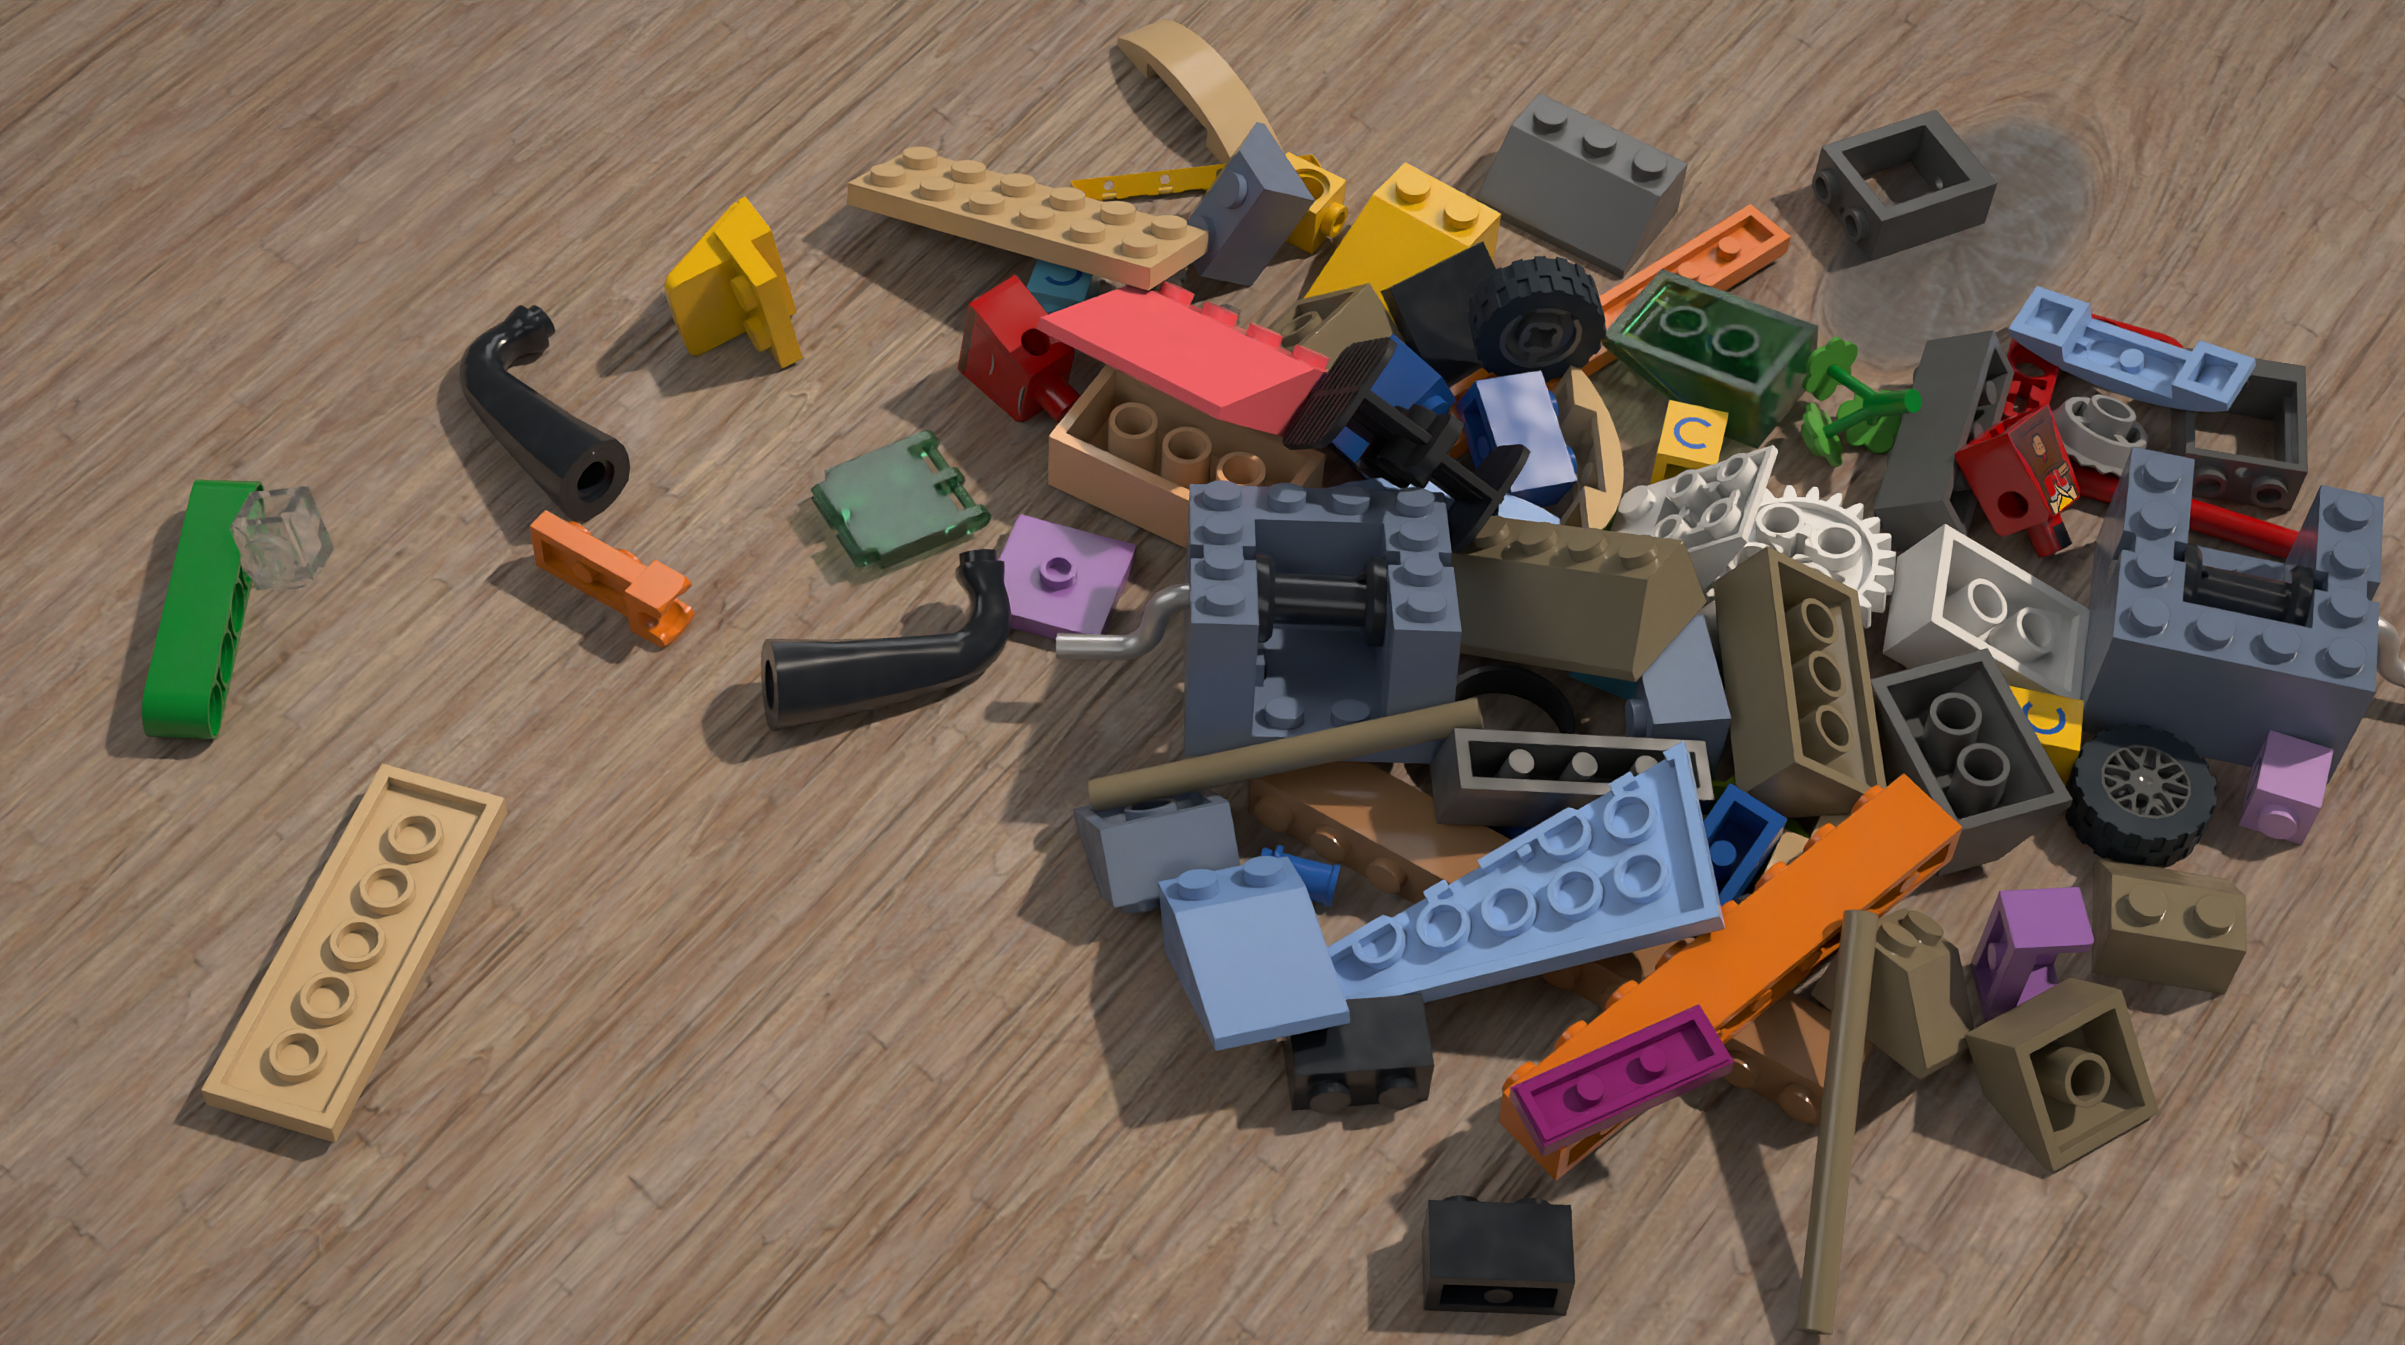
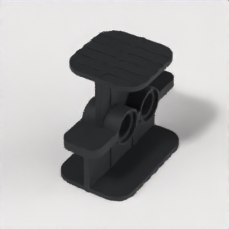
M1389 337L1352 343L1350 347L1347 346L1340 353L1316 390L1311 393L1308 402L1284 435L1283 445L1289 450L1324 448L1346 426L1369 443L1360 456L1361 462L1358 466V469L1369 478H1383L1401 489L1407 488L1410 484L1415 487L1425 488L1430 481L1455 500L1447 512L1452 553L1463 552L1483 529L1497 506L1503 502L1504 496L1522 471L1531 451L1522 444L1498 446L1481 462L1474 473L1470 472L1447 455L1460 437L1464 427L1463 422L1452 414L1437 415L1433 411L1415 403L1411 405L1409 410L1397 405L1393 407L1370 390L1391 360L1397 343Z

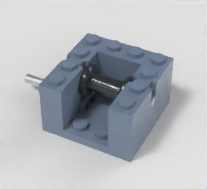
M2132 447L2095 541L2088 606L2090 618L2080 700H2084L2082 731L2097 734L2102 730L2106 732L2113 730L2115 726L2126 724L2127 727H2137L2138 724L2151 726V729L2161 732L2166 730L2175 734V738L2192 745L2198 756L2252 767L2269 731L2272 730L2334 749L2327 783H2329L2376 693L2377 672L2391 684L2405 688V662L2399 658L2400 637L2395 627L2379 616L2380 603L2372 601L2381 581L2384 498L2320 485L2285 564L2188 543L2195 459Z
M1224 480L1213 481L1208 484H1190L1185 583L1171 585L1157 592L1146 604L1140 627L1130 634L1057 633L1056 658L1120 661L1139 658L1151 652L1163 639L1168 618L1174 612L1184 609V756L1200 757L1455 702L1462 629L1454 567H1451L1452 550L1444 492H1430L1420 487H1407L1399 491L1366 490L1357 485H1342L1335 489L1303 488L1293 483H1277L1271 487L1240 486ZM1447 738L1341 761L1430 764Z

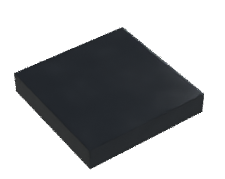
M1483 241L1380 291L1399 332L1405 340V344L1441 375L1449 388L1483 368L1482 360L1478 361L1467 316V312L1470 311L1468 302L1471 295H1475L1477 292L1476 287L1482 280H1487L1492 275L1491 272L1496 270Z

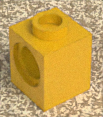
M1288 152L1286 157L1315 199V202L1286 239V242L1313 254L1328 236L1331 238L1336 237L1345 224L1348 215V207L1344 206L1347 180Z

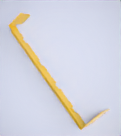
M1313 154L1298 156L1321 168V164ZM1226 164L1070 180L1071 188L1082 190L1085 193V197L1099 201L1114 200L1115 198L1123 199L1138 195L1151 196L1169 194L1171 192L1178 193L1184 192V190L1202 188L1206 190L1216 179L1217 170L1223 169ZM1168 175L1170 178L1167 184L1161 183V176ZM1112 181L1114 184L1113 188L1106 190L1104 188L1105 182Z

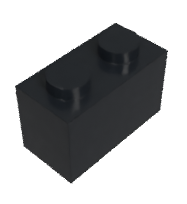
M1422 994L1347 999L1350 1023L1282 1037L1292 1111L1312 1109L1318 1113H1334L1348 1106L1381 1104L1387 1108H1402L1416 1101H1428L1434 1060Z
M1465 1195L1451 1196L1443 1200H1428L1422 1230L1423 1310L1566 1316L1575 1285L1571 1205L1550 1204L1548 1201L1539 1198H1525L1514 1203L1480 1202L1474 1197Z

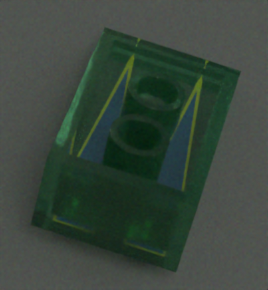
M1661 269L1607 329L1606 337L1602 339V345L1669 400L1729 413L1724 436L1758 449L1806 392L1802 387L1803 380L1807 375L1805 366L1811 353L1817 349L1818 326Z

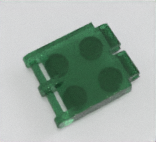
M924 430L826 469L825 481L811 488V492L814 495L811 497L813 503L829 527L838 531L837 539L857 568L875 562L881 570H884L981 530L990 523L991 514L984 505H976L963 486L965 483L964 475L959 468L950 467L938 450L940 441L932 430ZM928 456L939 472L933 474L923 457ZM954 493L965 510L959 511L949 497V494Z

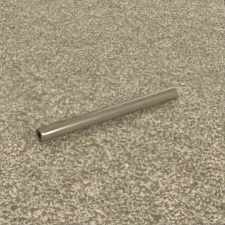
M1476 697L1088 780L1089 797L1094 812H1100L1448 738L1454 728L1484 729L1480 705Z
M1845 910L1843 912L1796 1327L1798 1331L1818 1335L1833 1334L1879 917L1873 912L1863 910Z

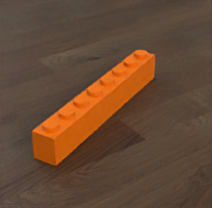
M1904 773L1884 789L1880 785L1873 786L1855 803L1851 810V816L1837 827L1832 823H1827L1818 829L1805 844L1803 854L1788 866L1783 861H1780L1770 867L1756 883L1755 892L1739 905L1734 900H1731L1721 906L1725 929L1702 934L1690 944L1685 940H1680L1673 944L1656 963V971L1639 984L1635 980H1630L1619 987L1608 999L1605 1011L1589 1024L1580 1020L1571 1025L1558 1038L1553 1048L1554 1052L1537 1065L1529 1061L1517 1068L1502 1086L1503 1094L1499 1122L1557 1181L1637 1115L1542 1157L1509 1098L1510 1087L1698 1004L1701 1006L1722 1043L1726 1044L1839 951L1843 912L1845 910L1869 911L1879 916L1878 919L1881 918L1952 860L1963 827Z

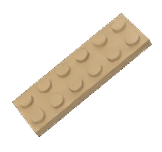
M927 147L907 148L903 151V154L884 164L873 166L871 171L847 184V205L1148 291L1206 254L1208 249L1209 231L1189 226L1187 221L1181 217L1174 215H1149L1136 211V207L1127 202H1102L1085 197V193L1080 189L1071 187L1052 188L1035 183V179L1029 175L1018 173L1004 175L986 170V166L978 161H954L939 157L935 150Z
M381 764L202 1087L201 1092L206 1105L336 1143L507 815L505 798Z

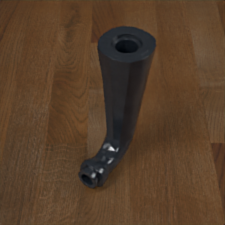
M518 305L503 322L479 335L467 347L460 363L461 388L467 402L489 431L562 512L575 522L587 521L604 512L621 494L629 481V455L624 445L617 439L574 417L507 372L508 367L517 359L527 355L543 353L549 348L548 338L555 334V327L551 319L540 307L532 305L526 308Z
M979 549L959 554L960 565L955 569V576L960 586L968 595L970 612L965 625L957 632L892 638L829 640L765 639L761 651V681L765 716L769 729L776 731L827 721L904 702L963 683L989 668L1003 652L1012 624L1011 607L1004 584L1005 565L1004 561L997 559V551L993 549Z

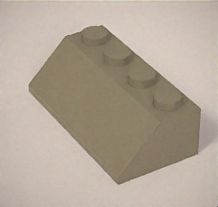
M1491 516L1466 549L1461 553H1452L1451 567H1454L1462 629L1460 653L1636 682L1707 603L1683 540Z
M1766 546L1713 582L1716 622L1722 658V674L1725 683L1726 700L1731 715L1729 730L1733 751L1735 783L1739 789L1785 818L1851 813L1855 803L1867 790L1875 785H1880L1883 789L1886 788L1858 591Z

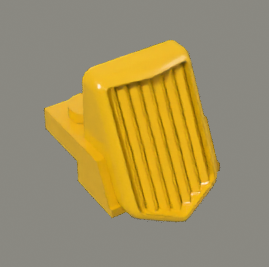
M746 196L738 199L737 202H734L670 271L664 282L665 294L683 345L690 355L699 356L747 332L757 351L762 352L768 349L783 369L803 358L790 318L791 315L797 313L772 230Z

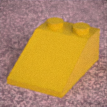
M1405 162L1373 193L1304 299L1370 283L1393 320L1380 291L1482 241L1494 262L1501 213Z

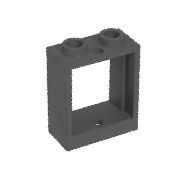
M1937 110L1822 146L1816 171L1812 179V188L1817 199L1830 209L1843 226L1847 237L1852 242H1856L1870 261L1984 224L1997 187L1995 179ZM1911 161L1935 192L1886 208L1862 177Z
M2186 348V350L2192 352L2193 348ZM2255 358L2256 367L2229 410L2218 411L2274 420L2275 460L2195 448V411L2171 408V454L2195 459L2192 496L2291 511L2308 473L2306 366Z

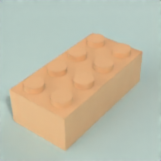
M1106 364L1049 435L1048 484L1187 549L1190 484H1208L1213 481L1224 480L1240 486L1271 487L1277 483H1293L1303 488H1322L1325 454L1314 449L1289 450L1283 445L1282 436L1218 420Z

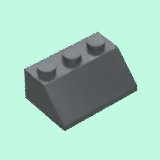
M1539 93L1510 126L1476 200L1501 213V220L1623 279L1678 212L1688 163Z
M1988 648L1871 679L1884 774L1889 784L1904 773L1963 827L1953 858L1936 872L1938 877L2001 859L2071 806L2072 798Z

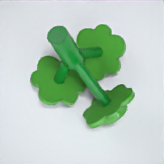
M1833 337L1825 346H1821L1811 353L1805 366L1807 375L1802 383L1803 389L1812 393L1820 401L1828 399L1835 392L1837 385H1843L1855 393L1853 400L1845 401L1839 406L1836 413L1837 421L1833 423L1829 415L1823 409L1819 410L1815 403L1811 402L1805 406L1806 413L1803 414L1804 424L1801 426L1805 444L1816 457L1826 456L1828 462L1834 468L1843 464L1841 456L1843 447L1837 434L1847 430L1845 438L1850 446L1860 447L1865 445L1866 449L1871 453L1883 454L1892 447L1894 436L1898 434L1900 415L1916 413L1922 405L1921 395L1916 389L1882 390L1877 393L1853 377L1850 366L1857 358L1858 347L1850 341L1844 342L1839 337Z

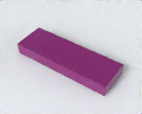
M1698 1004L1510 1087L1509 1098L1540 1154L1544 1157L1730 1074L1734 1061Z

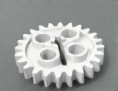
M1787 485L1784 496L1782 498H1775L1766 488L1747 544L1715 581L1768 546L1857 590L1862 624L1864 628H1869L1871 626V611L1883 613L1886 606V596L1893 595L1896 552L1891 551V535L1889 533H1880V519L1873 517L1863 520L1864 505L1861 503L1843 509L1841 493H1836L1827 501L1819 500L1818 487H1812L1806 497H1797L1793 486ZM1713 583L1704 592L1707 601L1706 605L1715 600Z

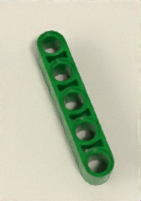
M196 479L193 483L143 693L142 724L147 737L216 739L219 735L266 519V495L264 486L260 481Z

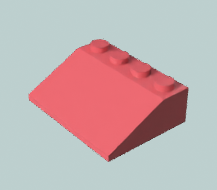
M1166 281L1160 283L1158 290L1152 288L1149 291L1127 285L1045 315L1039 319L1036 327L1037 330L1218 420L1284 437L1308 402L1311 393L1316 390L1329 371L1326 369L1330 359L1327 356L1298 344L1295 345L1293 352H1290L1280 347L1284 336L1254 323H1250L1246 331L1235 325L1238 314L1205 301L1203 308L1200 309L1191 304L1194 293Z

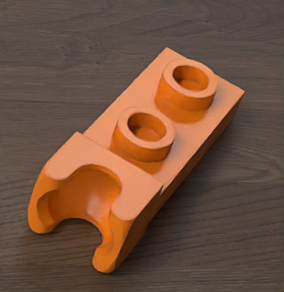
M547 510L530 525L536 566L628 617L630 631L663 648L672 643L692 621L695 615L694 610L677 598L692 585L690 580L681 573L657 560H654L646 567L631 552L625 549L617 550L593 537L581 524L574 521L566 522Z

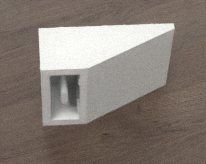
M1774 445L1747 454L1738 453L1725 461L1697 470L1689 469L1676 477L1648 486H1637L1624 493L1618 504V511L1610 531L1683 540L1704 593L1747 544L1778 450Z

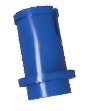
M1277 845L1276 851L1263 848L1261 856L1276 858L1288 856L1304 882L1310 899L1331 907L1340 873V865L1334 864L1333 866L1283 853L1284 846Z

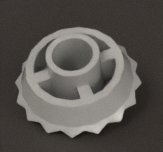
M2094 395L2092 398L2072 397L2055 411H2052L2067 455L2079 463L2080 466L2095 468L2101 475L2114 473L2120 478L2131 448L2147 449L2148 435L2142 425L2135 420L2136 415L2134 411L2115 398L2106 395Z

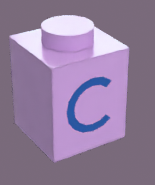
M2270 730L2251 769L2239 826L2262 832L2271 838L2284 839L2302 845L2321 810L2334 749Z

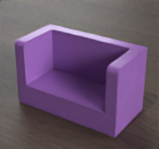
M2080 887L1999 891L1970 963L1984 1021H1990L2059 984L2054 968V962L2058 953L2090 951L2094 943V936Z

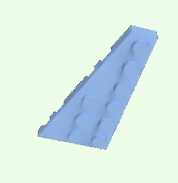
M1684 740L1663 752L1665 760L1635 777L1631 771L1609 783L1611 791L1578 810L1568 807L1478 859L1480 867L1449 885L1444 879L1423 891L1426 898L1392 918L1383 914L1328 946L1327 948L1345 1000L1422 994L1423 1002L1426 1003L1725 929L1692 763Z

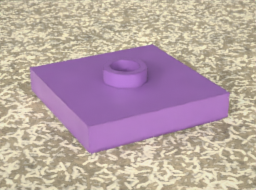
M1019 514L999 559L1004 561L1005 565L1004 584L1011 607V628L1054 640L1057 638V633L1105 635L1136 561L1137 545Z

